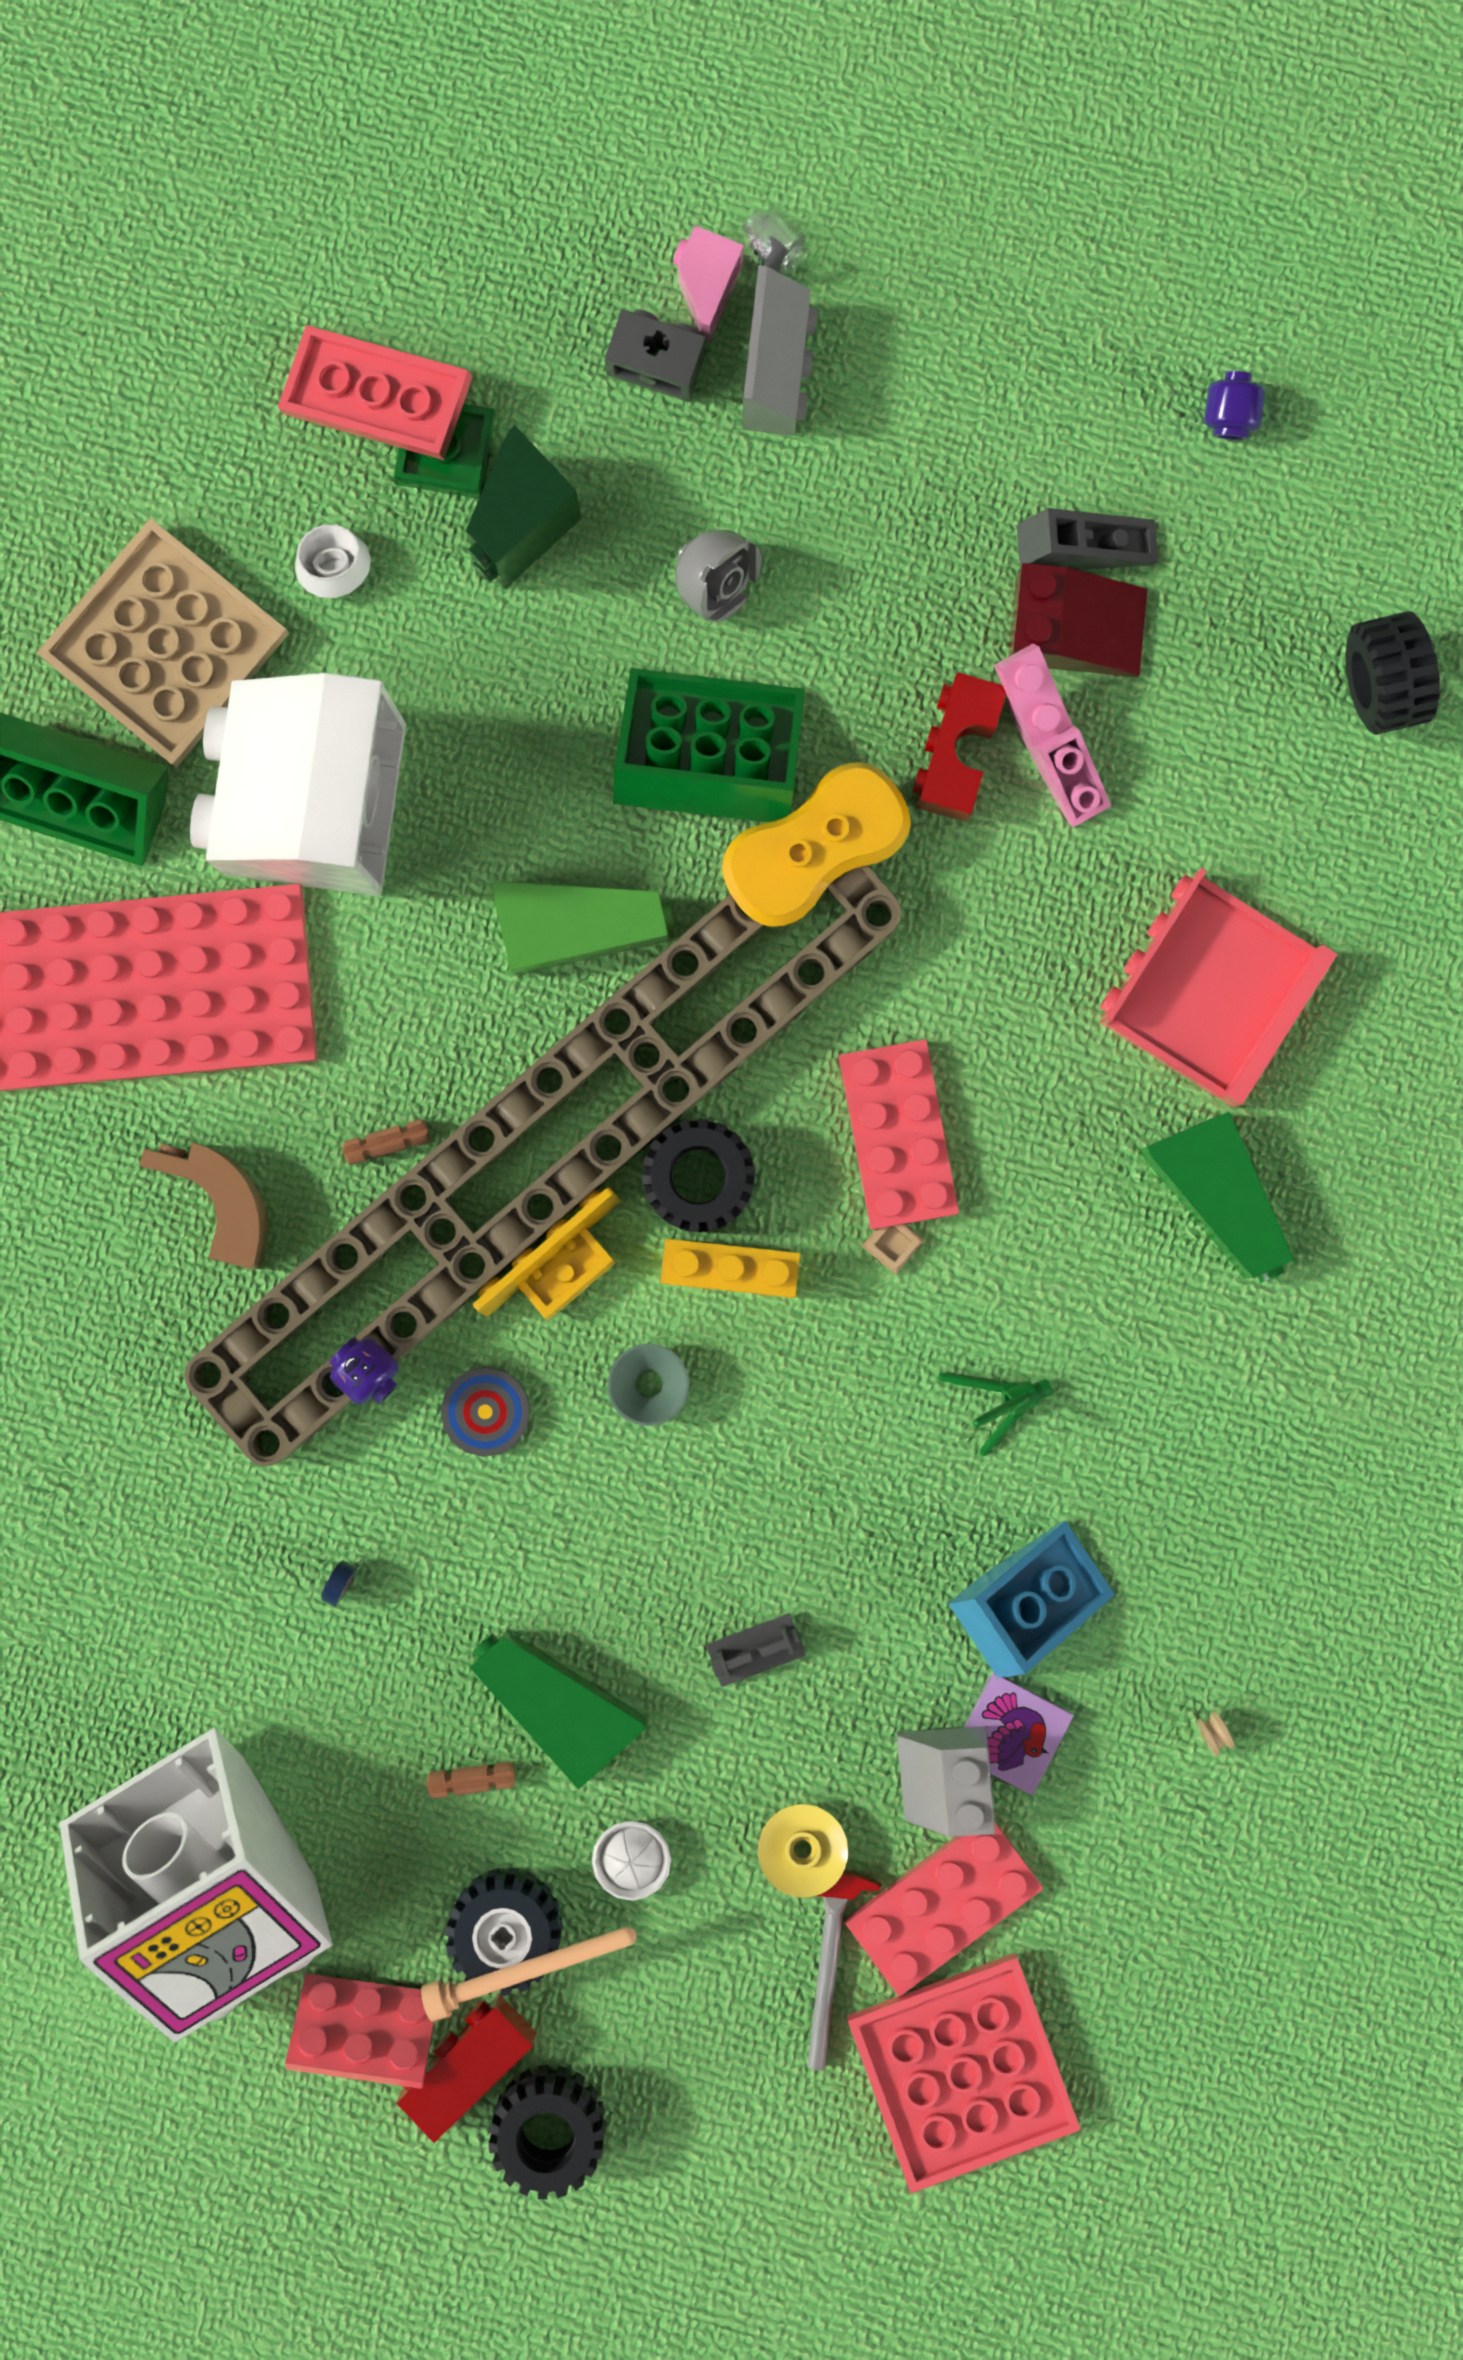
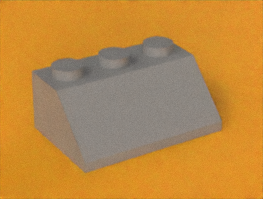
M758 265L743 396V430L795 436L796 420L805 421L808 394L800 393L801 377L810 378L813 350H805L806 334L815 335L818 307L809 306L811 293L809 288L768 266Z

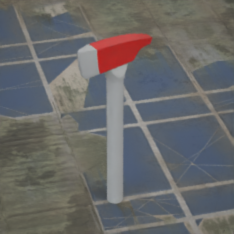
M844 1870L840 1879L829 1890L817 1895L823 1897L825 1917L807 2067L812 2070H824L826 2065L844 1910L848 1901L853 1900L861 1891H880L882 1886L876 1880L848 1870Z

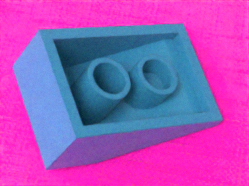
M1062 1521L980 1576L948 1604L997 1678L1025 1675L1115 1594L1067 1522Z

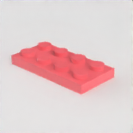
M306 325L277 408L282 414L444 460L472 376L468 370Z
M927 1040L839 1055V1064L870 1230L958 1215V1205Z
M995 1822V1834L953 1837L845 1918V1924L900 1997L1044 1888Z

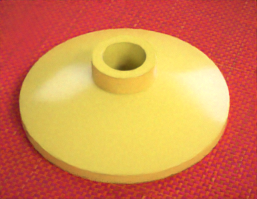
M795 1804L779 1810L767 1821L758 1842V1859L765 1877L776 1889L793 1897H813L829 1890L840 1879L848 1859V1844L844 1830L829 1812L810 1804ZM805 1840L810 1843L812 1849L808 1856L799 1857L796 1855L794 1846L798 1841Z

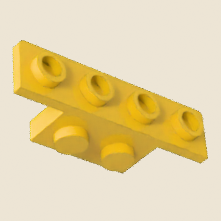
M607 1187L602 1192L598 1189L590 1193L579 1205L582 1210L569 1221L567 1219L558 1221L547 1231L545 1235L547 1240L535 1250L529 1248L518 1255L511 1264L513 1269L501 1280L496 1277L487 1282L479 1290L477 1295L480 1298L473 1303V1307L479 1313L488 1317L520 1289L546 1320H551L616 1263L588 1229L619 1204L621 1199L610 1187Z

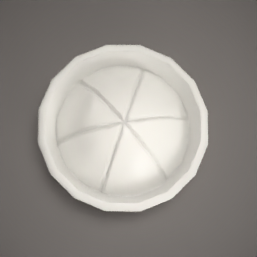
M325 524L312 529L302 538L298 545L295 572L298 582L307 592L319 597L337 598L351 593L363 583L369 573L371 557L367 545L356 534L339 525Z
M636 1821L617 1823L603 1832L594 1846L592 1857L594 1874L602 1888L616 1898L631 1901L647 1898L659 1890L669 1875L671 1864L668 1844L660 1832L646 1823Z

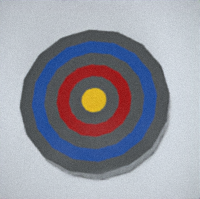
M493 1367L471 1369L457 1377L446 1390L440 1409L443 1428L451 1442L466 1453L482 1457L501 1454L516 1445L526 1432L531 1415L528 1396L520 1381L507 1371Z

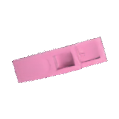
M1031 644L995 664L994 667L1008 697V700L1005 702L1036 767L1070 826L1075 827L1111 807L1080 730L1071 723L1040 647Z

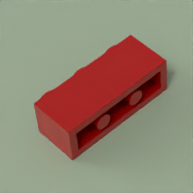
M500 1993L490 2003L485 1999L481 2000L465 2017V2021L468 2024L457 2035L450 2031L437 2043L432 2050L436 2056L427 2063L422 2089L402 2086L403 2088L396 2104L433 2143L454 2125L533 2047L536 2031L500 1996Z

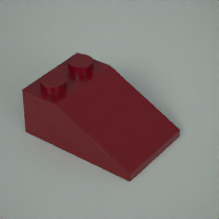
M1022 563L1015 579L1008 657L1031 644H1035L1040 647L1048 669L1139 677L1148 589L1068 567Z

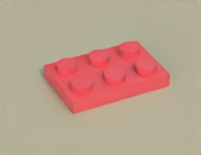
M305 1973L285 2061L286 2070L422 2089L435 2022H431L425 2012L421 1990Z

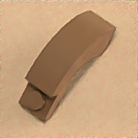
M193 1142L188 1159H184L186 1150L161 1143L158 1152L144 1149L140 1162L141 1167L190 1179L200 1185L211 1198L215 1207L217 1221L208 1258L248 1269H261L267 1245V1215L262 1197L246 1171L224 1153Z

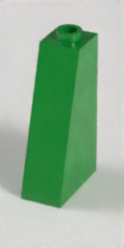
M1230 1112L1215 1116L1139 1149L1144 1160L1243 1278L1258 1277L1259 1282L1262 1283L1285 1273L1282 1265L1294 1261L1293 1255Z
M508 1630L499 1638L491 1633L473 1650L477 1658L469 1668L578 1790L647 1727L648 1720L642 1713Z

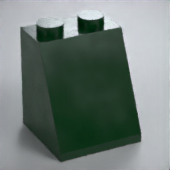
M515 425L507 432L465 530L471 545L467 551L475 560L472 562V565L488 583L495 579L504 590L582 519L576 490Z

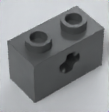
M621 309L604 358L606 374L690 402L706 355V336L700 335L697 329L687 324L678 323L672 326L660 322L655 315L644 310L630 312ZM657 347L664 349L660 350L657 356L650 355V353L656 352Z

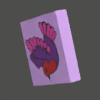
M992 1671L963 1728L987 1726L991 1774L1033 1796L1074 1715L1005 1677L997 1678Z

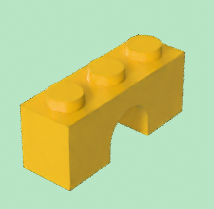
M665 1239L660 1284L795 1298L800 1253Z

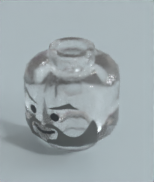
M778 206L771 207L764 212L756 209L749 215L742 226V231L745 233L742 241L744 254L757 267L758 265L768 266L786 276L800 264L807 252V248L804 246L806 241L805 230Z

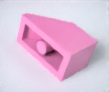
M694 225L689 240L681 239L673 264L678 266V283L700 335L706 336V342L710 343L743 266L744 245Z

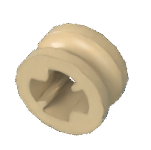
M1215 1710L1210 1713L1208 1720L1204 1721L1199 1718L1195 1721L1201 1736L1214 1757L1220 1755L1222 1747H1228L1229 1749L1235 1747L1227 1727Z

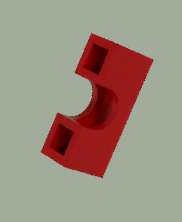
M956 672L952 685L943 684L936 708L944 711L940 727L931 725L924 751L932 753L928 769L919 767L912 790L913 794L920 795L917 809L968 822L972 814L983 771L969 768L960 762L955 753V742L966 735L992 738L1006 696L1003 685Z

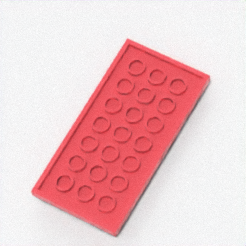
M300 884L0 912V1092L318 1061L303 887Z

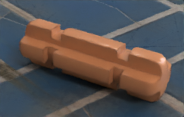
M418 1119L406 1123V1127L403 1128L397 1125L365 1135L366 1139L363 1140L359 1137L347 1140L343 1143L344 1156L349 1164L354 1165L367 1161L368 1156L377 1158L407 1149L409 1144L417 1146L430 1141L428 1125L425 1120Z
M510 1761L495 1763L493 1768H489V1765L486 1764L453 1769L449 1774H447L446 1770L435 1771L427 1776V1790L429 1796L433 1799L448 1797L449 1792H454L456 1796L490 1791V1788L496 1786L497 1790L512 1788L516 1783L515 1767Z

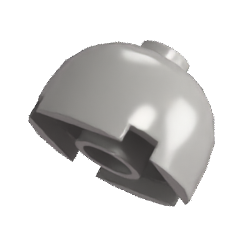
M708 530L692 541L687 542L678 554L675 577L678 593L682 601L690 609L707 621L708 618L715 623L724 621L731 617L749 597L746 594H740L747 586L749 579L755 583L757 582L762 563L760 549L742 535L731 530Z

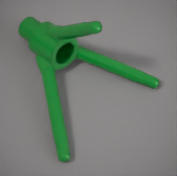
M940 1373L938 1375L939 1381L1001 1392L1003 1395V1404L982 1414L972 1422L973 1426L978 1428L1009 1412V1415L980 1448L979 1453L981 1456H986L1027 1410L1038 1406L1039 1400L1053 1394L1047 1379L1033 1384L1030 1381H1026L1017 1385L1015 1382H996L956 1374Z

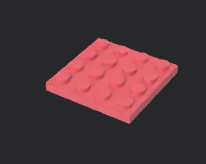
M1016 1953L847 2015L851 2032L911 2194L1081 2130Z

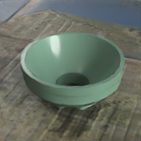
M640 1344L622 1353L613 1363L607 1383L608 1395L617 1412L626 1420L644 1426L659 1425L676 1416L686 1402L690 1386L688 1372L679 1356L670 1349L656 1344ZM646 1370L656 1371L663 1380L661 1392L653 1397L643 1396L636 1387L638 1375Z

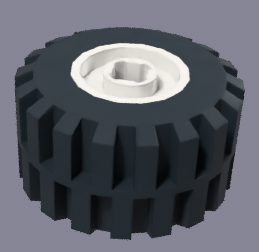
M498 1868L490 1870L486 1877L482 1878L479 1875L472 1880L468 1888L465 1887L449 1915L450 1918L446 1925L445 1936H448L446 1944L447 1955H453L454 1958L452 1967L457 1974L461 1971L466 1974L464 1981L559 1949L563 1927L562 1916H559L560 1905L557 1898L552 1899L549 1895L551 1889L545 1882L540 1886L535 1882L536 1876L527 1872L525 1877L517 1874L518 1869L508 1868L507 1873H500ZM545 1975L500 1989V1996L511 1995L514 1988H518L520 1993L528 1990L531 1982L535 1980L538 1983Z

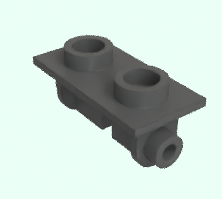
M790 1613L706 1644L716 1678L718 1677L721 1687L805 1656Z

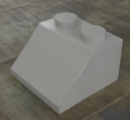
M987 1726L897 1732L905 1821L948 1837L995 1834V1810Z

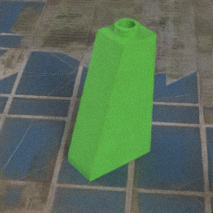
M504 881L491 883L510 971L514 976L668 942L667 930L675 928L670 902L661 903L657 891Z

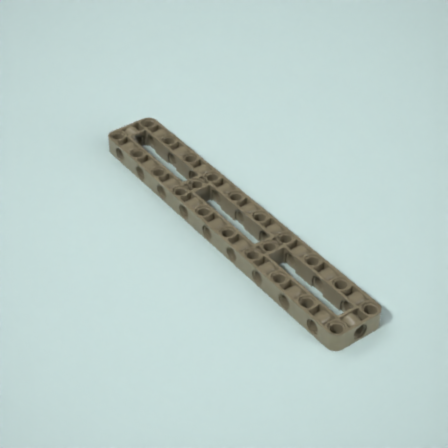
M868 866L859 867L835 879L826 889L842 906L843 915L678 1057L652 1028L653 1021L677 1000L681 1002L720 968L721 962L744 942L748 944L768 927L745 916L731 894H729L197 1353L186 1365L184 1372L185 1383L192 1394L254 1464L271 1466L291 1456L353 1402L346 1394L342 1396L335 1395L328 1388L327 1381L333 1369V1366L330 1364L332 1357L279 1403L268 1407L248 1384L247 1381L250 1380L248 1375L251 1373L249 1369L269 1352L277 1350L318 1315L316 1311L339 1292L346 1291L385 1257L384 1253L406 1234L414 1233L439 1264L355 1336L359 1341L365 1338H373L397 1363L476 1296L487 1282L506 1270L518 1255L536 1244L554 1224L565 1219L590 1193L603 1186L655 1139L662 1135L664 1130L677 1122L894 933L902 915L901 906ZM872 906L883 907L889 913L890 921L885 926H873L866 918V911ZM686 954L694 957L698 962V967L693 974L681 976L674 971L672 966L677 957ZM812 963L820 967L823 972L821 982L816 985H807L802 982L798 975V970L801 966ZM617 1012L625 1013L631 1021L628 1030L620 1035L611 1034L606 1029L608 1017ZM740 1021L750 1022L756 1029V1037L753 1041L746 1044L736 1042L731 1036V1029L734 1024ZM643 1046H653L660 1053L658 1063L652 1068L645 1069L639 1067L635 1063L636 1052ZM617 1057L643 1088L478 1231H475L451 1204L450 1200L453 1199L451 1195L470 1178L477 1174H482L519 1142L518 1138L532 1124L543 1116L548 1117L587 1083L586 1079L608 1059L612 1058L614 1060ZM548 1070H555L562 1075V1086L554 1093L542 1092L539 1088L541 1075ZM672 1079H681L689 1086L688 1096L681 1102H671L664 1096V1087ZM480 1128H489L494 1134V1144L486 1152H477L472 1146L473 1134ZM605 1137L617 1138L621 1143L620 1155L613 1161L601 1160L597 1155V1145ZM413 1186H420L426 1193L425 1205L417 1211H411L406 1206L404 1199L406 1192ZM538 1195H547L553 1202V1211L544 1220H537L530 1213V1203ZM444 1219L450 1220L456 1230L454 1239L447 1245L438 1243L433 1233L435 1225ZM346 1244L352 1245L358 1252L357 1263L349 1270L341 1267L337 1260L338 1251ZM471 1253L479 1254L485 1261L484 1272L476 1279L465 1275L462 1267L463 1260ZM277 1303H282L289 1310V1321L282 1328L276 1327L270 1320V1311ZM404 1311L412 1314L417 1323L416 1331L410 1337L401 1336L395 1328L396 1318ZM208 1362L215 1363L221 1371L220 1381L214 1387L205 1383L202 1377L203 1367ZM265 1430L273 1431L279 1438L280 1445L275 1454L266 1453L260 1445V1437Z

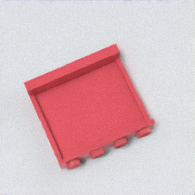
M1200 868L1192 877L1184 874L1172 891L1170 897L1174 898L1176 902L1168 914L1161 911L1151 924L1147 934L1153 938L1143 952L1137 948L1128 960L1123 971L1129 974L1120 989L1113 986L1102 1001L1099 1008L1105 1011L1099 1023L1234 1108L1243 1105L1338 954L1324 945L1315 948L1204 878L1207 871Z

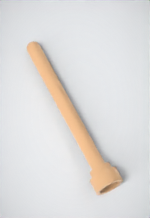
M624 1927L455 1985L451 1981L444 1983L441 1979L425 1984L421 1988L425 2012L431 2022L450 2017L452 2011L459 2008V2003L631 1946L635 1943L637 1934L633 1928Z

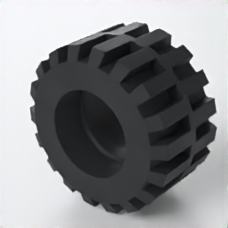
M1406 611L1352 625L1348 633L1345 652L1347 680L1354 707L1369 732L1378 735L1431 722L1436 715L1439 703L1440 676L1432 640L1420 618L1414 612Z
M708 1119L679 1122L680 1124L664 1130L663 1134L653 1141L647 1156H645L642 1181L646 1197L655 1212L663 1220L681 1230L702 1233L720 1229L736 1219L751 1198L755 1181V1167L752 1155L748 1147L743 1143L742 1138L719 1122H710ZM693 1150H705L716 1155L722 1162L726 1173L725 1184L721 1192L714 1199L703 1203L690 1202L681 1197L672 1181V1172L677 1160L685 1153Z
M549 2065L539 2066L536 2075H532L530 2069L522 2072L519 2082L512 2080L506 2086L504 2095H500L496 2104L488 2142L489 2153H495L492 2163L497 2172L502 2169L505 2170L503 2181L509 2187L514 2182L520 2184L518 2193L527 2197L530 2190L538 2191L537 2199L547 2200L548 2193L551 2191L556 2192L557 2198L567 2196L568 2186L570 2185L577 2191L584 2185L585 2175L592 2177L597 2168V2161L601 2159L606 2130L603 2102H597L598 2091L592 2084L587 2088L584 2086L585 2077L580 2073L576 2072L573 2078L567 2076V2067L558 2066L557 2073H549ZM553 2113L569 2123L575 2137L562 2148L555 2150L541 2149L533 2145L526 2138L522 2124L535 2114Z

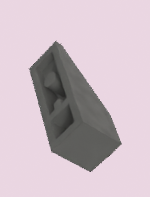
M1047 508L1016 525L1020 566L1022 563L1088 570L1151 566L1158 563L1154 519Z

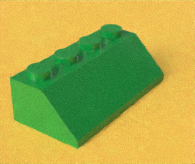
M0 712V820L143 866L166 803L168 767Z

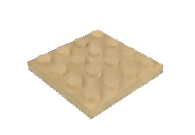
M149 518L36 653L166 761L177 768L203 737L209 708L211 706L228 707L232 681L252 679L289 633L264 610L153 519Z

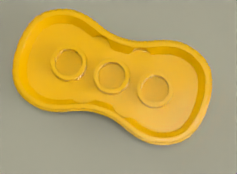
M862 762L848 763L831 770L820 780L806 802L796 811L782 819L753 826L741 832L731 842L723 856L722 862L723 878L731 896L751 919L761 925L771 927L785 926L800 920L815 906L823 892L835 879L850 870L884 861L900 849L910 832L911 825L910 812L906 801L894 782L884 772L871 764Z

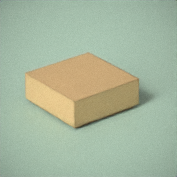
M905 1224L875 1229L861 1247L896 1275L924 1240Z

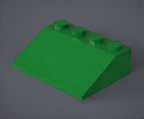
M631 668L614 765L613 804L760 822H773L790 815L805 689Z

